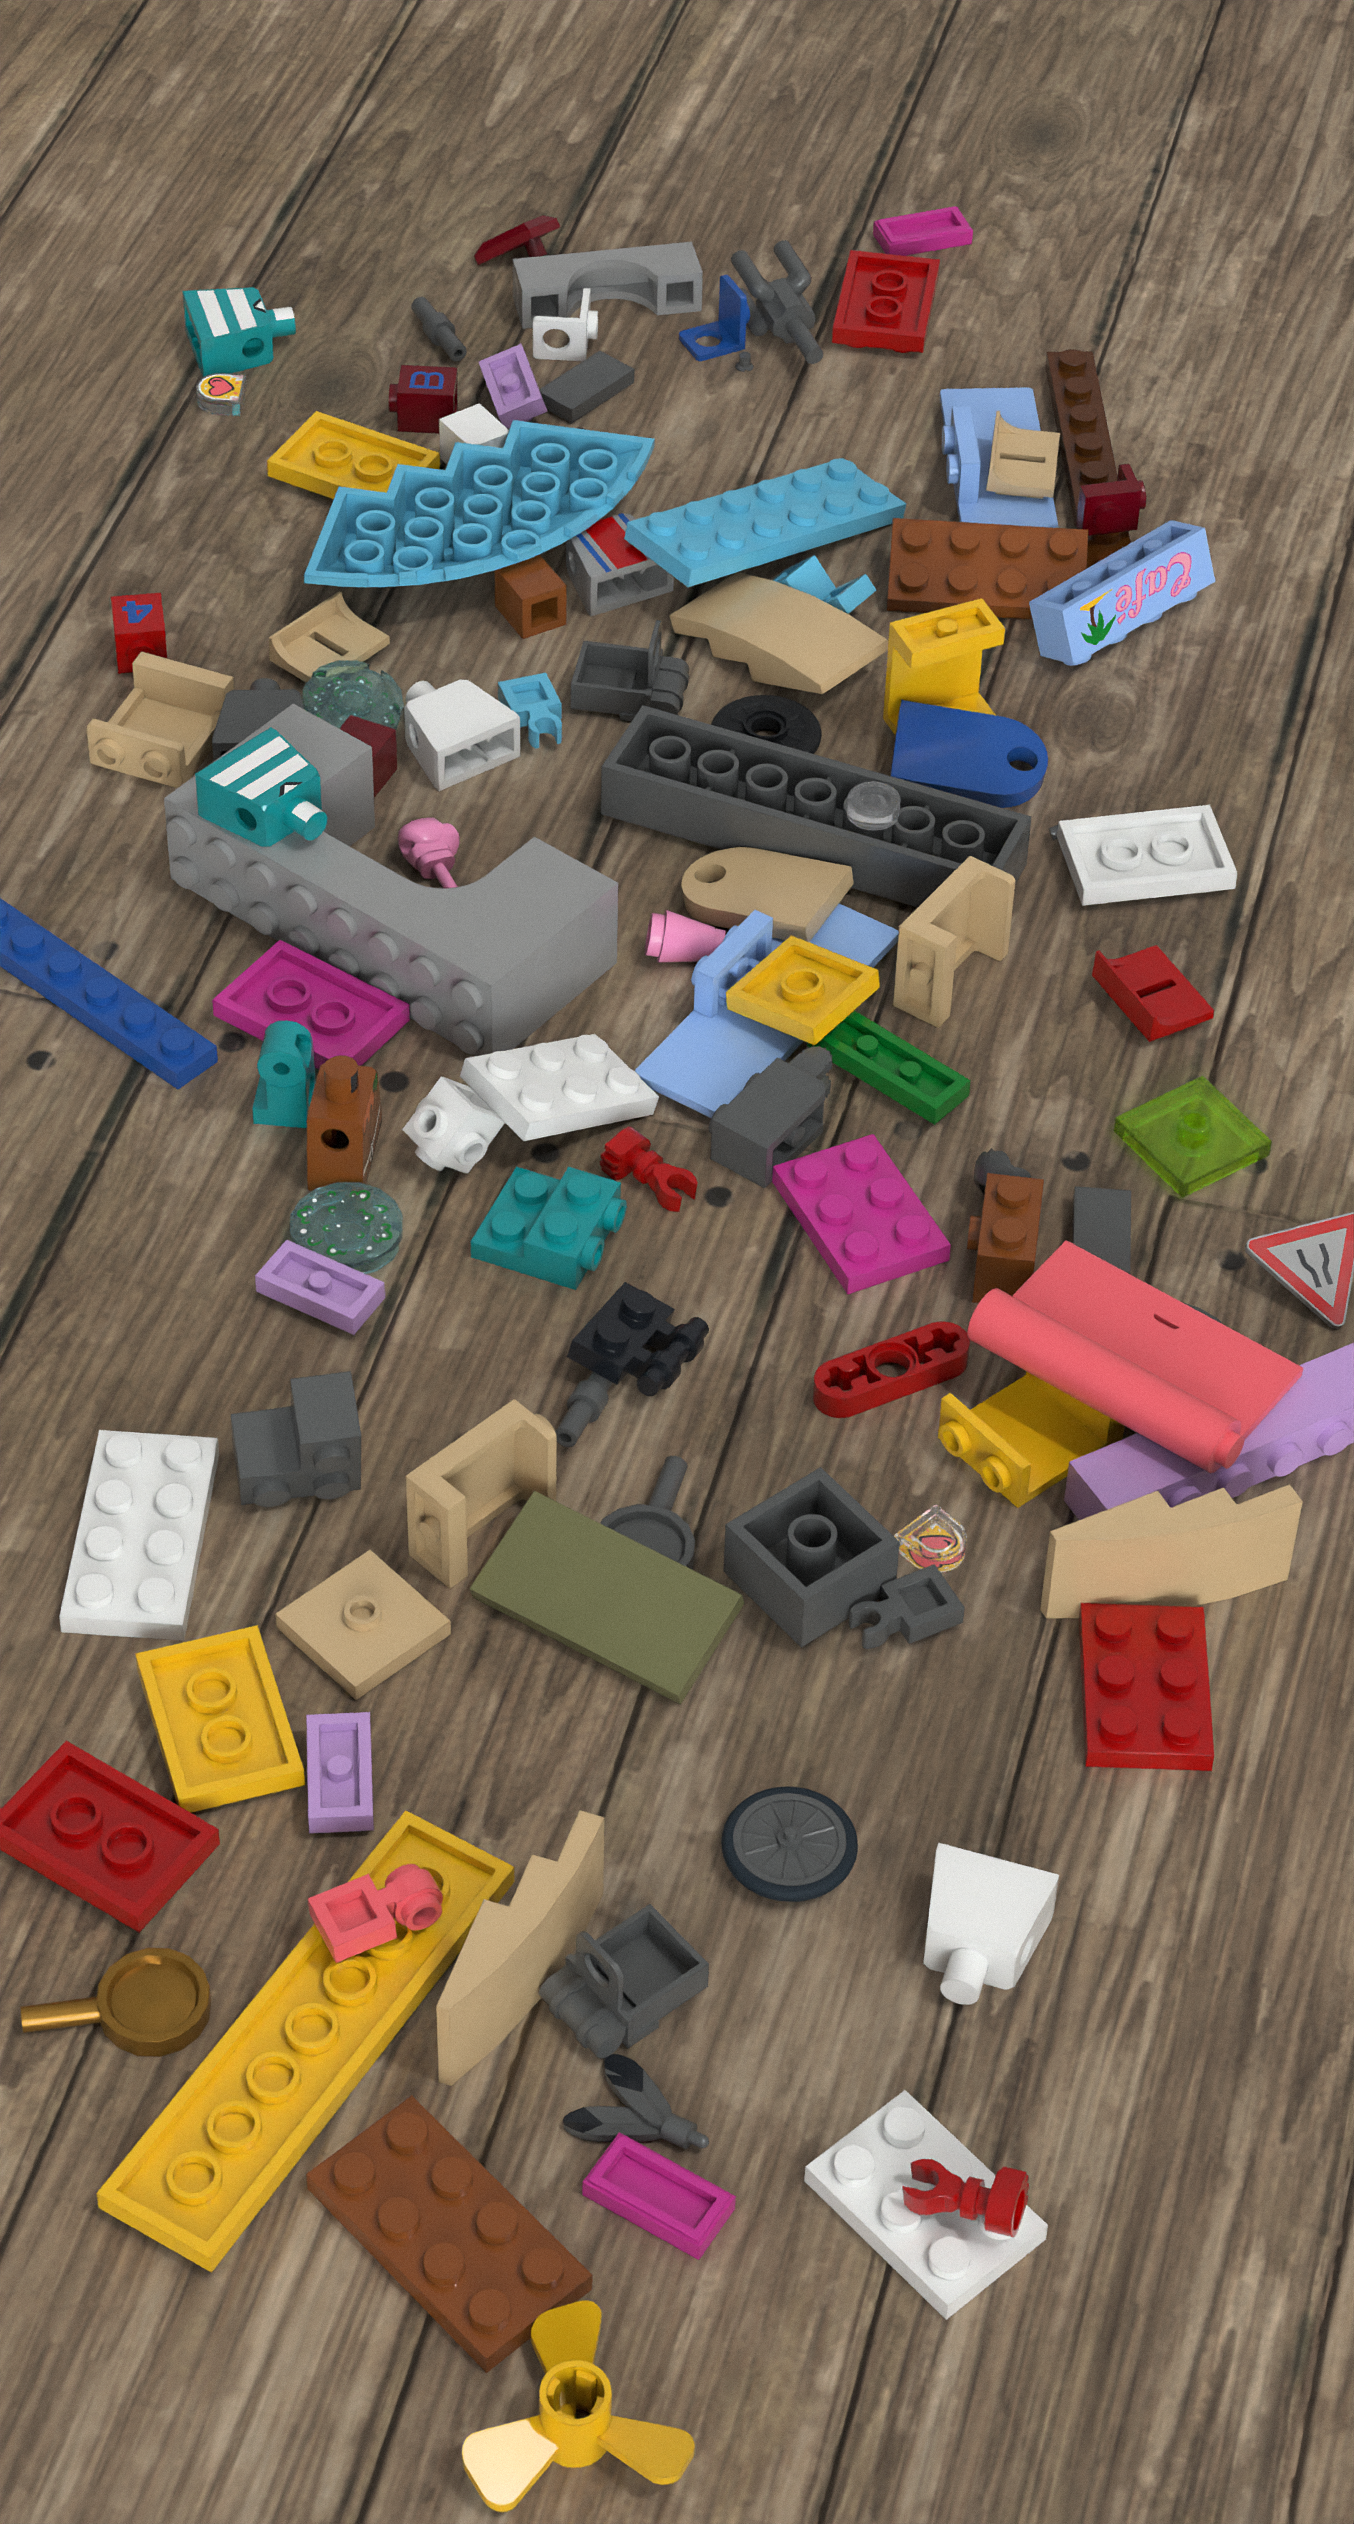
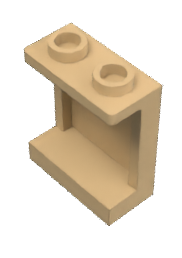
M141 652L132 663L133 690L108 722L92 719L86 727L90 764L179 788L191 779L213 749L212 738L226 693L234 690V680L232 676Z
M969 856L899 926L894 1007L939 1028L950 1016L955 969L974 951L981 952L997 961H1001L1008 954L1015 890V878L1012 875Z
M513 1399L406 1475L409 1555L449 1589L468 1576L467 1538L517 1501L522 1499L528 1501L534 1491L556 1501L557 1436L550 1422L540 1414H533L517 1400Z

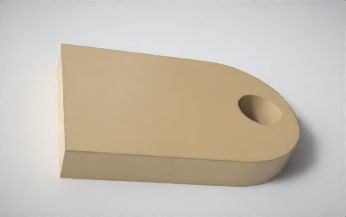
M749 847L728 848L707 854L687 868L681 881L685 908L693 918L700 922L730 929L735 925L739 926L754 910L773 917V938L786 940L792 935L807 942L811 941L854 884L851 866Z

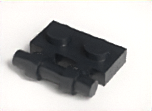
M624 1282L572 1340L567 1357L616 1385L629 1373L638 1378L637 1387L642 1394L654 1396L660 1389H667L676 1381L681 1374L683 1362L694 1360L704 1347V1338L709 1333V1327L699 1317H693L686 1324H680L675 1327L670 1324L675 1311L674 1308L654 1298L648 1292L639 1290ZM650 1347H653L658 1351L651 1353L648 1351V1349Z

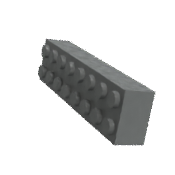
M642 705L601 766L602 815L721 850L749 847L851 866L854 882L851 888L917 908L969 856L1012 875L1015 878V884L1027 864L1031 816Z

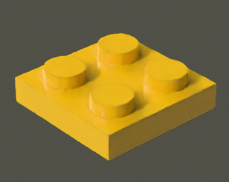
M791 935L726 991L727 1009L807 1043L816 1045L880 988L879 970Z

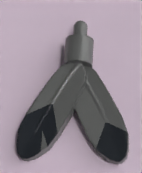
M611 2054L606 2057L604 2070L608 2085L625 2107H583L570 2112L563 2118V2127L568 2133L588 2141L612 2142L620 2132L636 2142L653 2141L662 2138L684 2149H688L691 2144L702 2149L709 2145V2138L697 2132L696 2123L672 2113L669 2103L645 2070L634 2060L620 2054Z

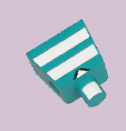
M256 288L182 291L185 331L203 379L211 375H228L269 364L274 359L272 338L296 334L292 308L284 307L266 310L259 290Z
M272 727L195 773L198 815L261 847H270L294 831L306 840H314L322 834L327 825V815L322 811L321 781L317 769Z

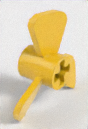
M582 2300L545 2311L534 2321L531 2328V2343L545 2373L539 2389V2415L477 2431L465 2439L462 2447L464 2470L489 2508L498 2512L512 2510L553 2461L564 2467L581 2468L595 2463L608 2451L651 2482L668 2485L677 2482L682 2477L693 2459L695 2442L686 2431L611 2415L612 2389L610 2381L606 2374L594 2365L602 2322L601 2309L596 2303ZM576 2409L587 2411L590 2413V2416L576 2419Z

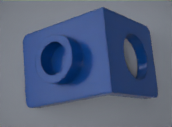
M728 274L720 276L718 321L679 332V340L697 361H704L745 349L746 324L750 321V310L746 295ZM711 336L719 339L721 343L716 346L707 347L699 345L696 340L700 337Z

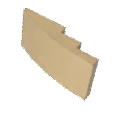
M740 572L731 575L669 615L674 633L708 639L713 657L747 663L752 681L818 694H824L888 651V640L851 615L800 590L773 580Z
M1290 1484L1239 1504L1234 1502L1223 1487L1171 1508L1159 1491H1155L1052 1530L1049 1536L1040 1611L1045 1618H1079L1081 1603L1193 1607L1231 1599L1288 1580L1303 1501Z
M579 1810L558 1861L532 1854L510 1906L483 1900L436 2006L438 2076L440 2083L452 2086L495 2049L541 1999L539 1990L545 1980L563 1968L565 1957L570 1953L572 1954L576 1949V1935L586 1930L603 1896L604 1817Z

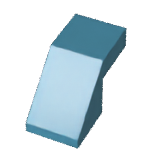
M815 555L785 569L773 579V581L810 594L847 614L876 591L867 574L836 588Z

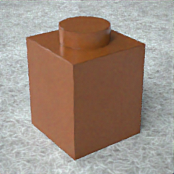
M539 554L530 559L495 570V607L520 637L525 639L566 625V584Z

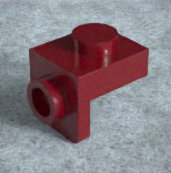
M1129 463L1118 466L1117 481L1080 485L1076 526L1078 529L1088 530V536L1138 529L1139 512L1146 507V489L1143 481L1136 479Z

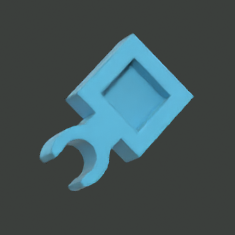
M547 673L498 682L499 701L520 716V727L528 726V741L533 748H539V734L542 733L553 735L557 744L562 742V722L560 720L562 719V703Z

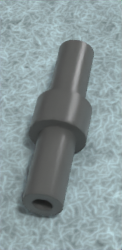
M425 297L416 298L412 302L411 309L423 323V332L434 345L441 346L453 361L462 360L466 356L467 349L455 335V327L444 313L437 312Z
M592 1371L587 1380L577 1384L567 1400L568 1412L555 1431L557 1442L560 1445L573 1447L587 1424L599 1418L608 1403L609 1397L607 1392L613 1382Z

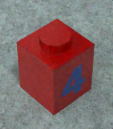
M161 593L111 596L118 674L132 673V663L141 652L167 658Z

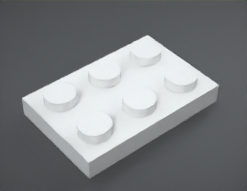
M1210 805L1058 821L1057 839L1082 906L1235 889L1237 870Z
M596 1034L581 1035L570 1039L539 1043L533 1046L496 1051L490 1054L465 1058L460 1077L523 1141L653 1115L659 1096L640 1076L630 1069L608 1047L607 1043Z
M904 2090L805 2167L804 2181L947 2320L1046 2240L1048 2225L1027 2205L1019 2230L1014 2238L985 2231V2216L978 2215L976 2220H970L960 2217L959 2209L954 2212H941L932 2215H919L910 2211L904 2204L902 2186L916 2188L921 2191H928L936 2187L933 2184L912 2179L911 2163L913 2161L933 2159L941 2163L952 2174L959 2176L964 2182L967 2181L969 2176L983 2179L987 2188L992 2187L996 2175Z

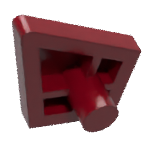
M542 215L483 242L474 254L477 265H480L522 246H525L529 257L544 256L547 252L541 237L561 228L557 218Z

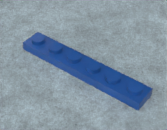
M0 898V967L176 1089H180L218 1062L217 1046Z

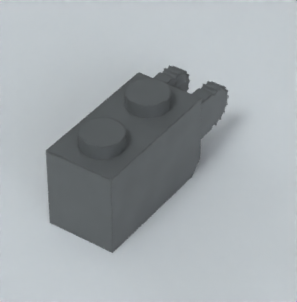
M813 1045V1047H807L806 1050H802V1054L799 1053L789 1063L777 1057L762 1073L752 1075L744 1089L728 1105L722 1104L713 1114L709 1123V1132L711 1134L710 1159L766 1188L772 1182L773 1166L796 1159L823 1132L825 1098H828L831 1088V1080H829V1076H826V1073H829V1069H832V1055H830V1051Z

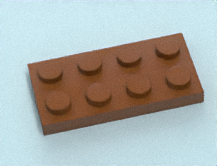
M893 518L887 610L928 613L982 598L996 617L1032 619L1030 601L1087 569L1088 530Z
M412 2095L306 2174L307 2189L486 2373L531 2338L532 2325L539 2315L547 2310L577 2302L592 2290L593 2275Z

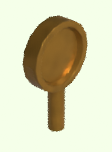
M145 1948L128 1953L112 1964L99 1982L98 1993L95 1997L21 2006L23 2033L101 2023L104 2035L119 2049L136 2056L162 2057L183 2050L199 2038L209 2022L211 1993L204 1970L190 1956L171 1948Z

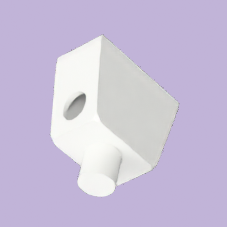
M460 679L438 689H435L427 681H419L408 690L406 694L407 704L404 707L407 746L438 791L520 757V716L469 680Z
M938 1843L923 1964L931 1970L944 1973L940 1990L947 1999L958 2004L970 2005L978 2001L983 1984L1005 1990L1015 1987L1052 1920L1059 1879L1058 1874Z

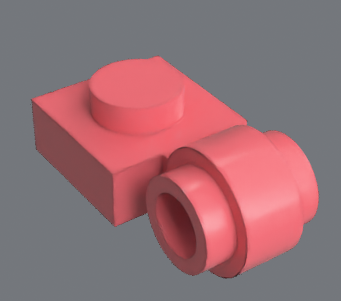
M407 1864L398 1867L388 1875L385 1880V1888L377 1890L371 1877L367 1874L308 1898V1906L311 1918L334 1961L337 1963L397 1938L396 1925L393 1918L399 1924L406 1925L411 1930H421L431 1926L442 1914L441 1904L443 1895L429 1871L420 1869L415 1864Z

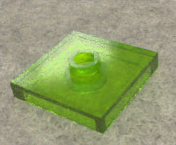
M1200 1076L1115 1117L1114 1132L1182 1198L1269 1156L1272 1141L1204 1076Z

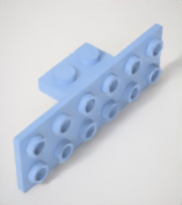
M1029 387L942 389L940 391V405L944 424L942 427V453L947 455V483L954 485L959 522L1059 528L1053 498L1043 497V499L1001 495L995 494L996 492L986 491L996 412L1000 411L1003 420L1014 427L1041 431L1033 389Z
M839 903L811 939L810 943L874 968L898 942L899 931ZM754 910L739 926L735 925L729 929L723 942L709 956L705 955L698 961L691 978V982L695 986L694 1010L635 1069V1072L652 1090L712 1118L718 1107L722 1104L728 1105L744 1089L752 1075L762 1073L777 1057L785 1061L803 1043V1040L727 1009L726 991L785 941L772 937L773 917Z

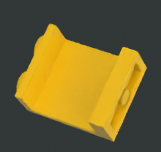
M982 598L890 622L883 719L894 735H896L901 700L996 715L979 693L982 651L1004 644L1005 627Z
M1027 1371L1026 1375L972 1409L967 1408L951 1393L941 1399L938 1438L950 1454L962 1458L980 1474L984 1483L992 1491L1000 1492L1017 1508L1067 1477L1070 1461L1123 1439L1124 1425Z

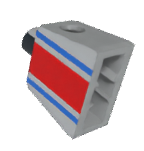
M622 513L598 520L588 529L566 541L567 572L590 617L673 591L674 577L625 540L627 522L636 520L631 514Z

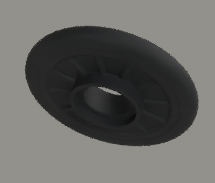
M753 695L732 701L719 710L711 725L812 754L817 751L822 737L819 721L808 708L794 700L775 695ZM758 730H772L778 734L761 736L754 732Z

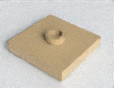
M371 1550L275 1614L276 1628L355 1700L451 1635L450 1620Z

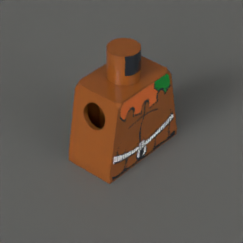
M334 1056L320 1065L307 1115V1186L309 1191L327 1193L334 1191L336 1194L350 1195L352 1191L359 1192L366 1188L382 1124L378 1071L373 1067L360 1066L353 1058L348 1056ZM337 1129L344 1132L349 1139V1144L342 1149L333 1148V1146L338 1147ZM353 1192L351 1195L360 1196L361 1194H364V1192L360 1193L359 1195H356V1193Z

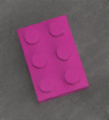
M282 940L276 942L212 1000L213 1015L262 1041L266 1028L277 1021L288 1020L306 1027L313 1039L314 1065L317 1069H320V1065L324 1064L328 1059L340 1055L351 1057L358 1065L362 1066L410 1021V1005Z
M874 1134L773 1166L772 1183L847 1295L950 1260L951 1244Z

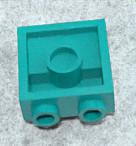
M516 1166L470 1242L471 1258L576 1290L586 1272L597 1269L603 1255L605 1240L610 1231L617 1233L623 1223L627 1202L621 1199V1182L569 1166L561 1180Z

